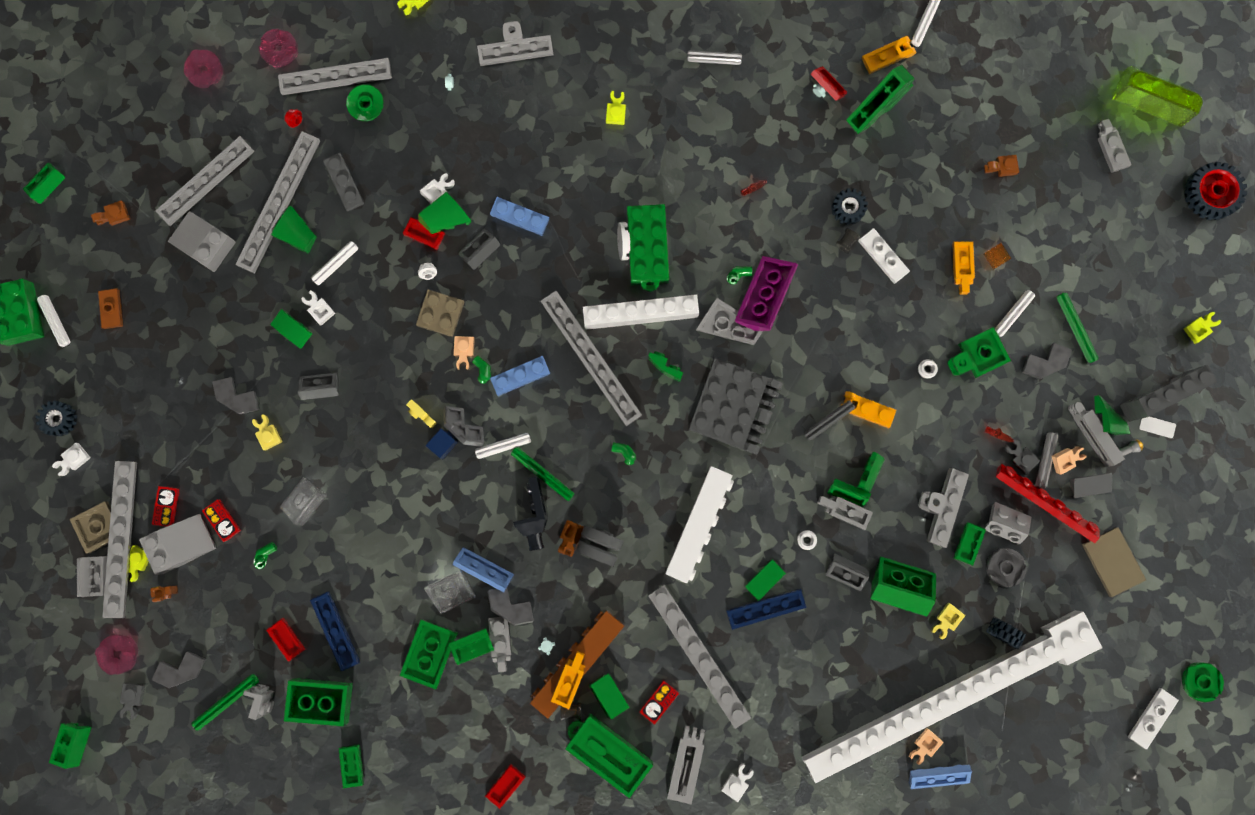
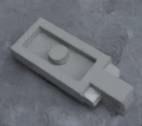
M1109 119L1101 121L1098 124L1100 129L1098 142L1111 173L1130 167L1131 162L1116 127L1112 126Z
M820 496L817 502L826 507L825 512L829 513V515L862 530H866L873 512L838 496H831L830 499Z
M503 617L488 618L489 636L494 651L491 652L493 662H497L498 672H506L507 661L511 660L512 655L509 622Z

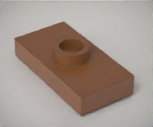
M120 290L98 291L101 327L103 329L123 327Z

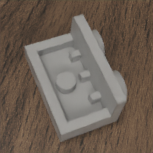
M995 502L992 505L990 519L985 525V529L1013 543L1021 544L1029 535L1032 517Z
M107 556L77 558V597L104 596Z
M258 684L255 687L252 686L250 689L244 690L243 695L254 698L248 718L257 720L272 711L274 706L272 699L275 691L269 690V686Z

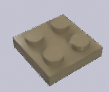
M427 290L416 326L453 337L465 303L464 300Z
M107 501L70 519L86 554L94 552L109 542L111 507Z

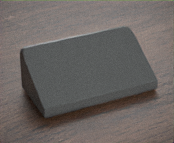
M484 228L458 255L475 270L500 246V243Z
M337 373L299 377L298 394L301 400L339 396Z
M1112 472L1069 479L1073 498L1112 492Z
M834 554L825 575L861 591L870 576V570Z

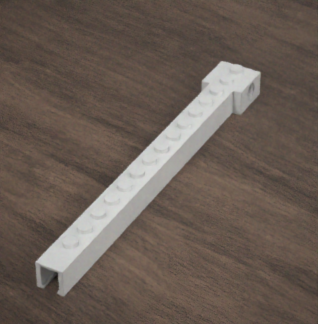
M1075 610L1041 627L1044 635L1021 646L1019 649H1015L802 756L810 771L811 778L817 783L1057 661L1061 664L1069 665L1101 649L1102 646L1085 613Z

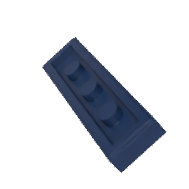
M797 589L726 610L733 630L807 607L801 589Z
M330 592L311 599L310 602L340 671L342 672L359 664L360 660Z

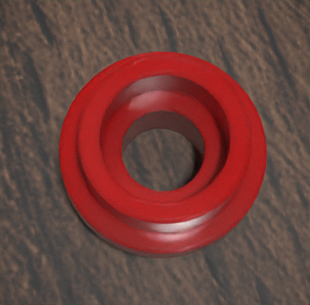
M297 109L288 110L285 114V122L291 128L300 125L302 122L301 111Z

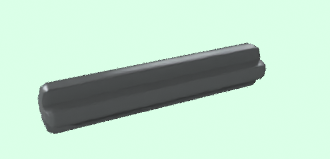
M850 400L845 402L804 432L808 440L814 439L855 409L854 404Z

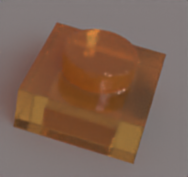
M1002 243L984 253L993 270L1011 259Z

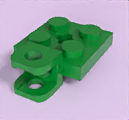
M992 327L959 343L958 345L962 353L951 358L947 365L954 376L971 370L975 378L1010 362L1011 359L996 330ZM981 348L988 350L987 358L981 355Z

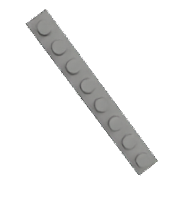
M303 131L301 132L235 264L238 267L255 274L273 238L271 233L286 211L320 143L319 138Z
M555 291L541 300L542 305L625 426L640 418L642 414L558 292Z
M115 461L102 618H125L137 462Z
M665 585L649 594L648 596L733 727L736 729L751 719Z

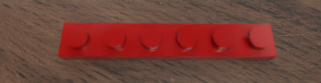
M1001 464L997 468L996 478L1093 543L1100 539V529L1095 523L1088 522L1082 518L1079 512L1070 510L1061 500H1055L1049 496L1046 490L1034 486L1028 478L1021 477L1010 466L1006 467Z

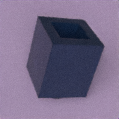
M441 428L426 444V447L440 459H444L458 442L448 429L445 431Z

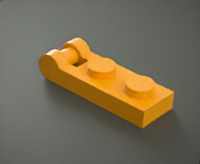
M905 36L863 55L861 59L869 75L915 55L916 50L914 47H911L909 37Z
M845 392L844 403L849 400L857 402L855 409L849 414L888 429L891 427L896 413L895 409L863 398L852 392Z

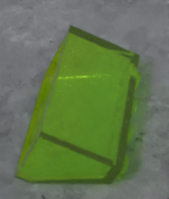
M1130 66L1122 73L1112 97L1113 100L1180 127L1197 116L1203 104L1201 96L1192 89L1136 66Z

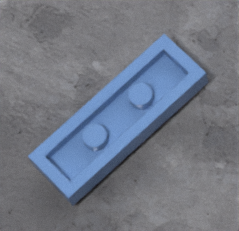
M499 197L496 198L490 215L541 236H543L549 221L548 216Z
M543 356L490 379L497 396H500L545 377L550 372Z
M464 547L453 562L455 567L502 592H505L514 576L513 573Z
M970 765L916 769L910 771L909 785L911 789L967 784L970 783L972 770Z

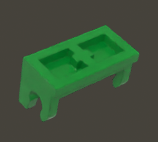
M486 629L449 643L457 665L494 651Z
M609 673L588 685L608 719L612 720L630 708Z
M62 723L49 763L64 769L80 766L92 727L78 726V723Z

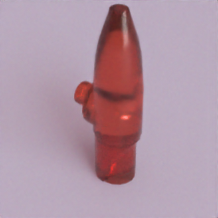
M767 180L752 183L740 191L741 195L745 196L762 188L767 183Z
M987 426L984 431L1000 440L1014 442V439L1003 433L1000 428L993 429Z

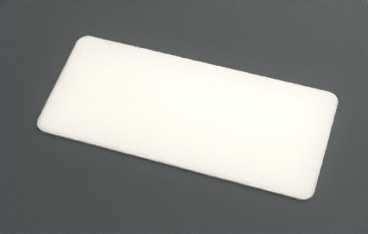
M1146 417L1141 419L1139 429L1173 438L1176 424L1153 417Z

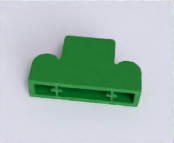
M903 65L894 68L846 121L858 134L868 129L876 122L879 116L890 111L914 86L912 82L915 78Z

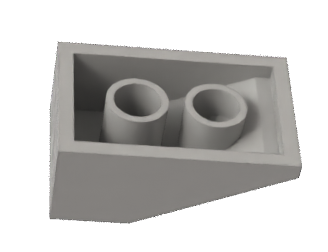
M190 211L168 240L169 243L213 272L217 270L236 243L228 235Z
M201 514L157 530L139 539L155 575L168 573L217 549Z

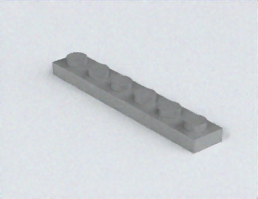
M388 58L278 75L280 93L282 95L392 78Z
M239 136L162 204L156 212L171 226L255 151Z

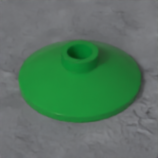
M360 85L350 91L346 100V106L353 118L359 121H370L380 115L383 110L384 100L377 88L371 85ZM364 104H370L367 108H364Z

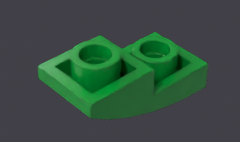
M282 309L270 324L301 349L313 334L302 323L297 322Z
M657 351L649 353L648 359L658 370L676 381H681L683 372L680 371L681 368L674 365L667 367L668 358H665L663 353Z

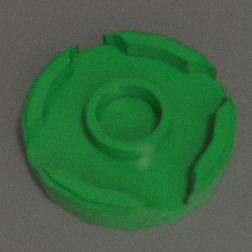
M1196 662L1188 666L1184 671L1182 685L1187 695L1192 699L1210 702L1217 699L1216 697L1222 693L1224 680L1223 675L1214 665Z

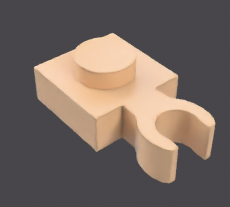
M455 336L454 356H459L456 363L458 369H460L462 362L466 363L467 370L470 368L468 357H474V337Z
M1079 446L1073 449L1066 448L1052 455L1056 473L1062 475L1077 467L1075 461L1086 458V455H1079V452L1084 450V448Z
M926 728L914 742L918 748L910 752L909 757L912 759L914 755L918 754L919 759L916 763L920 765L924 761L926 754L932 757L944 742Z

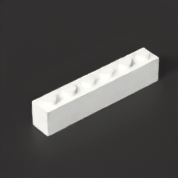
M697 295L585 306L583 307L585 330L698 318Z
M712 466L709 468L668 565L666 575L688 583V580H693L696 573L694 566L696 562L700 563L703 557L702 547L704 544L707 545L712 534H709L711 526H716L719 518L716 514L719 508L723 509L726 502L724 495L726 490L730 492L734 481L731 478L733 475Z

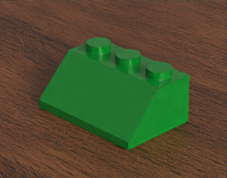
M880 556L871 585L870 599L927 617L936 602V573Z

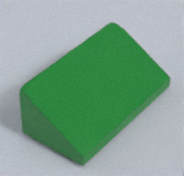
M48 162L23 190L30 198L41 204L65 179V176Z

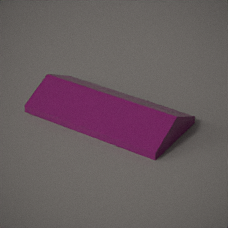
M762 256L735 318V322L754 331H770L798 264Z

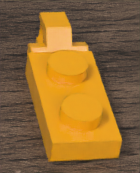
M953 242L955 285H959V295H967L970 292V285L973 284V279H975L973 242Z
M577 651L574 661L568 660L551 702L570 709L584 674L585 665L581 664L584 653Z

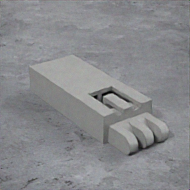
M1080 402L1068 406L1074 421L1105 467L1115 466L1125 460L1110 435L1103 432V425L1093 409L1086 411Z
M686 725L683 738L680 737L667 799L692 804L704 750L703 738L705 730L701 729L698 737L696 736L697 728L693 727L692 734L690 735L688 734L690 726ZM695 748L693 761L684 759L685 753L692 755V749Z

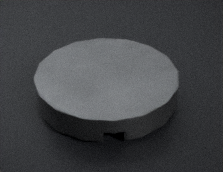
M1009 548L994 551L988 557L986 563V572L990 580L1001 587L1018 585L1024 579L1027 570L1023 556Z

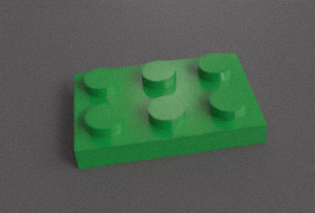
M421 619L399 676L436 690L451 654L449 643L456 640L458 633Z

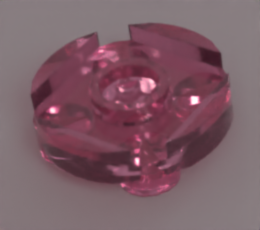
M272 29L262 36V42L259 46L260 55L273 67L280 68L286 66L298 56L296 40L288 31ZM277 44L279 46L283 45L280 51H274Z
M193 50L185 61L184 75L193 85L199 88H208L209 85L220 81L223 75V66L213 52ZM205 65L208 68L207 71L204 70L200 73V68Z
M123 635L107 637L95 651L98 665L109 675L122 674L131 670L136 663L135 660L138 655V647L135 641ZM115 650L121 651L119 660L113 656Z

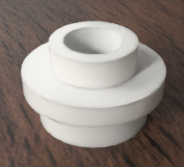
M424 263L420 265L418 275L422 279L430 280L437 275V269L432 263Z
M930 359L923 360L918 366V372L923 378H932L938 371L937 364ZM924 367H930V372H926Z
M806 530L798 535L797 542L802 549L810 550L816 546L817 537L812 531ZM806 536L810 538V543L808 544L804 543Z

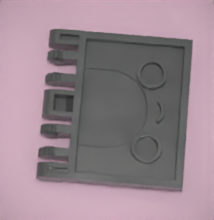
M715 358L689 430L758 455L760 447L747 443L746 440L761 444L763 440L748 434L750 429L756 430L759 433L766 432V428L752 423L756 421L764 425L769 424L773 412L760 408L759 404L774 409L775 404L761 398L763 393L774 398L778 397V392L765 387L780 391L783 383Z

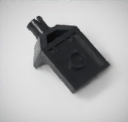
M538 477L529 478V483H526L528 495L533 497V502H530L532 514H536L537 517L513 522L516 529L523 536H526L529 551L544 548L542 533L545 531L548 521Z

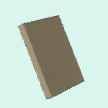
M1119 527L1101 534L1100 539L1096 543L1089 540L1082 544L1109 597H1114L1146 581Z

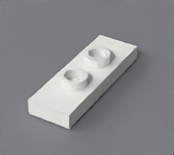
M874 228L859 239L858 242L894 284L910 272Z
M1159 688L1127 737L1147 750L1179 700L1162 688Z

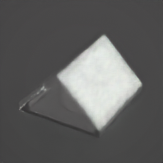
M303 477L280 508L293 524L304 525L326 498L327 494Z
M459 570L424 587L425 592L440 614L476 597L463 570Z

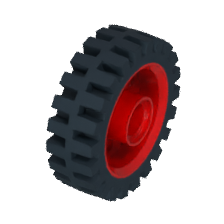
M1212 162L1202 166L1188 178V182L1185 184L1187 189L1184 191V195H1188L1185 201L1191 203L1188 207L1195 209L1193 211L1194 214L1200 213L1199 217H1207L1206 220H1219L1230 216L1242 207L1241 204L1246 200L1244 197L1247 196V191L1244 190L1247 188V184L1242 183L1245 181L1244 176L1239 177L1241 172L1239 170L1235 172L1236 167H1228V163L1221 164V162H1215L1213 164Z

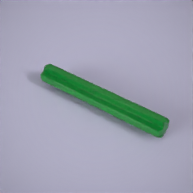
M1065 292L1058 295L1057 300L1087 362L1097 361L1099 357L1068 293Z
M519 447L513 449L511 455L567 501L572 499L574 492Z
M255 674L247 677L191 723L196 731L202 729L243 696L244 690L258 684V677Z

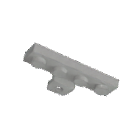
M518 21L503 24L505 42L477 46L480 66L554 55L551 35L523 39L521 26Z
M949 468L941 494L927 491L921 493L918 503L919 508L934 514L927 542L947 548L969 474Z

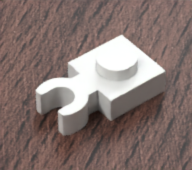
M445 173L440 177L439 182L433 179L420 190V193L432 204L447 192L446 189L454 187V180L446 183L445 180L448 179V174Z
M310 290L309 293L312 295V299L310 301H307L304 297L301 299L303 303L311 306L307 311L319 325H323L336 313L324 299L321 298L317 301V295Z
M75 443L61 454L64 460L55 462L52 467L58 468L62 466V471L58 475L65 476L70 468L72 470L78 469L90 459V456L79 443Z
M743 763L738 767V775L736 776L731 773L721 788L722 792L739 802L749 786L745 780L750 779L754 773L750 769L749 773L744 774L742 770L745 764Z

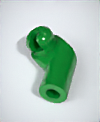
M752 266L734 267L727 275L728 283L735 285L742 276H752Z
M477 355L472 363L479 368L478 381L485 384L491 378V366Z
M613 442L611 452L622 453L625 458L624 462L627 465H633L636 460V454L632 448L626 444Z
M274 542L256 551L254 557L255 568L263 569L267 563L268 555L277 551Z

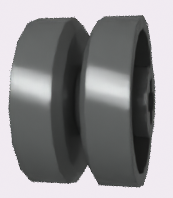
M584 525L581 535L583 538L591 540V543L579 541L574 551L614 567L617 556L607 550L608 548L616 551L621 550L624 541L613 537L611 533L598 528L595 530Z

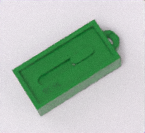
M665 204L627 206L628 233L630 235L631 286L641 285L643 290L652 292L657 290L659 284H669Z
M591 713L584 722L576 720L568 727V735L571 740L566 745L565 750L630 799L653 767V761ZM578 726L579 729L573 733L574 729Z

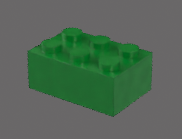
M23 278L1 283L0 344L10 346L43 338L44 332L34 283Z
M299 678L289 680L284 721L345 726L349 723L353 683Z

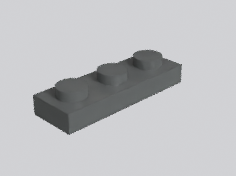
M341 153L323 160L345 209L350 211L365 204Z

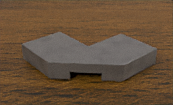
M1053 343L1047 360L1029 354L1022 373L1042 379L1064 369L1068 364L1072 349Z
M232 377L212 382L216 400L236 413L245 414L259 410L256 392L251 391L237 395Z
M445 406L443 409L444 426L463 445L482 447L484 444L483 427L465 425L464 408Z
M507 588L505 592L498 589L487 591L491 611L500 615L512 625L516 626L534 621L530 602L511 605Z
M187 651L179 668L161 661L152 681L171 688L197 678L206 659Z

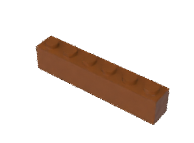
M608 610L605 613L600 611L594 619L595 625L592 628L589 626L581 634L584 637L581 642H575L568 650L571 654L567 659L562 657L556 665L558 667L557 671L554 674L550 672L543 680L546 683L543 688H537L530 696L533 699L530 704L547 719L559 706L551 702V699L568 660L574 661L577 651L584 653L585 655L581 663L585 665L584 676L625 626Z

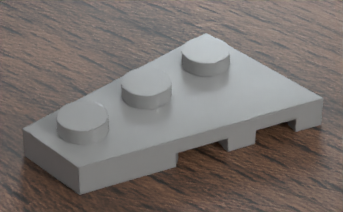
M716 298L696 331L755 345L763 332L754 331L736 323L735 318L738 311Z

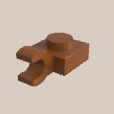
M1017 155L998 156L996 161L987 162V165H984L985 173L998 172L999 177L1017 175L1019 173Z
M122 200L104 206L105 212L91 215L93 222H96L97 225L109 221V224L113 226L130 220L125 203Z
M569 520L566 521L560 536L563 542L559 546V553L570 557L573 556V544L577 545L584 526Z
M177 586L152 587L150 590L151 598L155 597L152 599V602L170 599L171 594L178 593Z

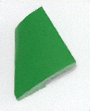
M447 192L418 214L419 222L431 234L438 233L443 229H454L456 225L464 223L469 225L471 223L468 215Z
M292 206L286 209L271 233L273 237L308 254L317 238Z
M1100 395L1094 396L1095 413L1102 414L1103 432L1111 435L1131 434L1127 422Z
M876 452L870 454L857 487L869 493L871 492L885 461L884 457Z

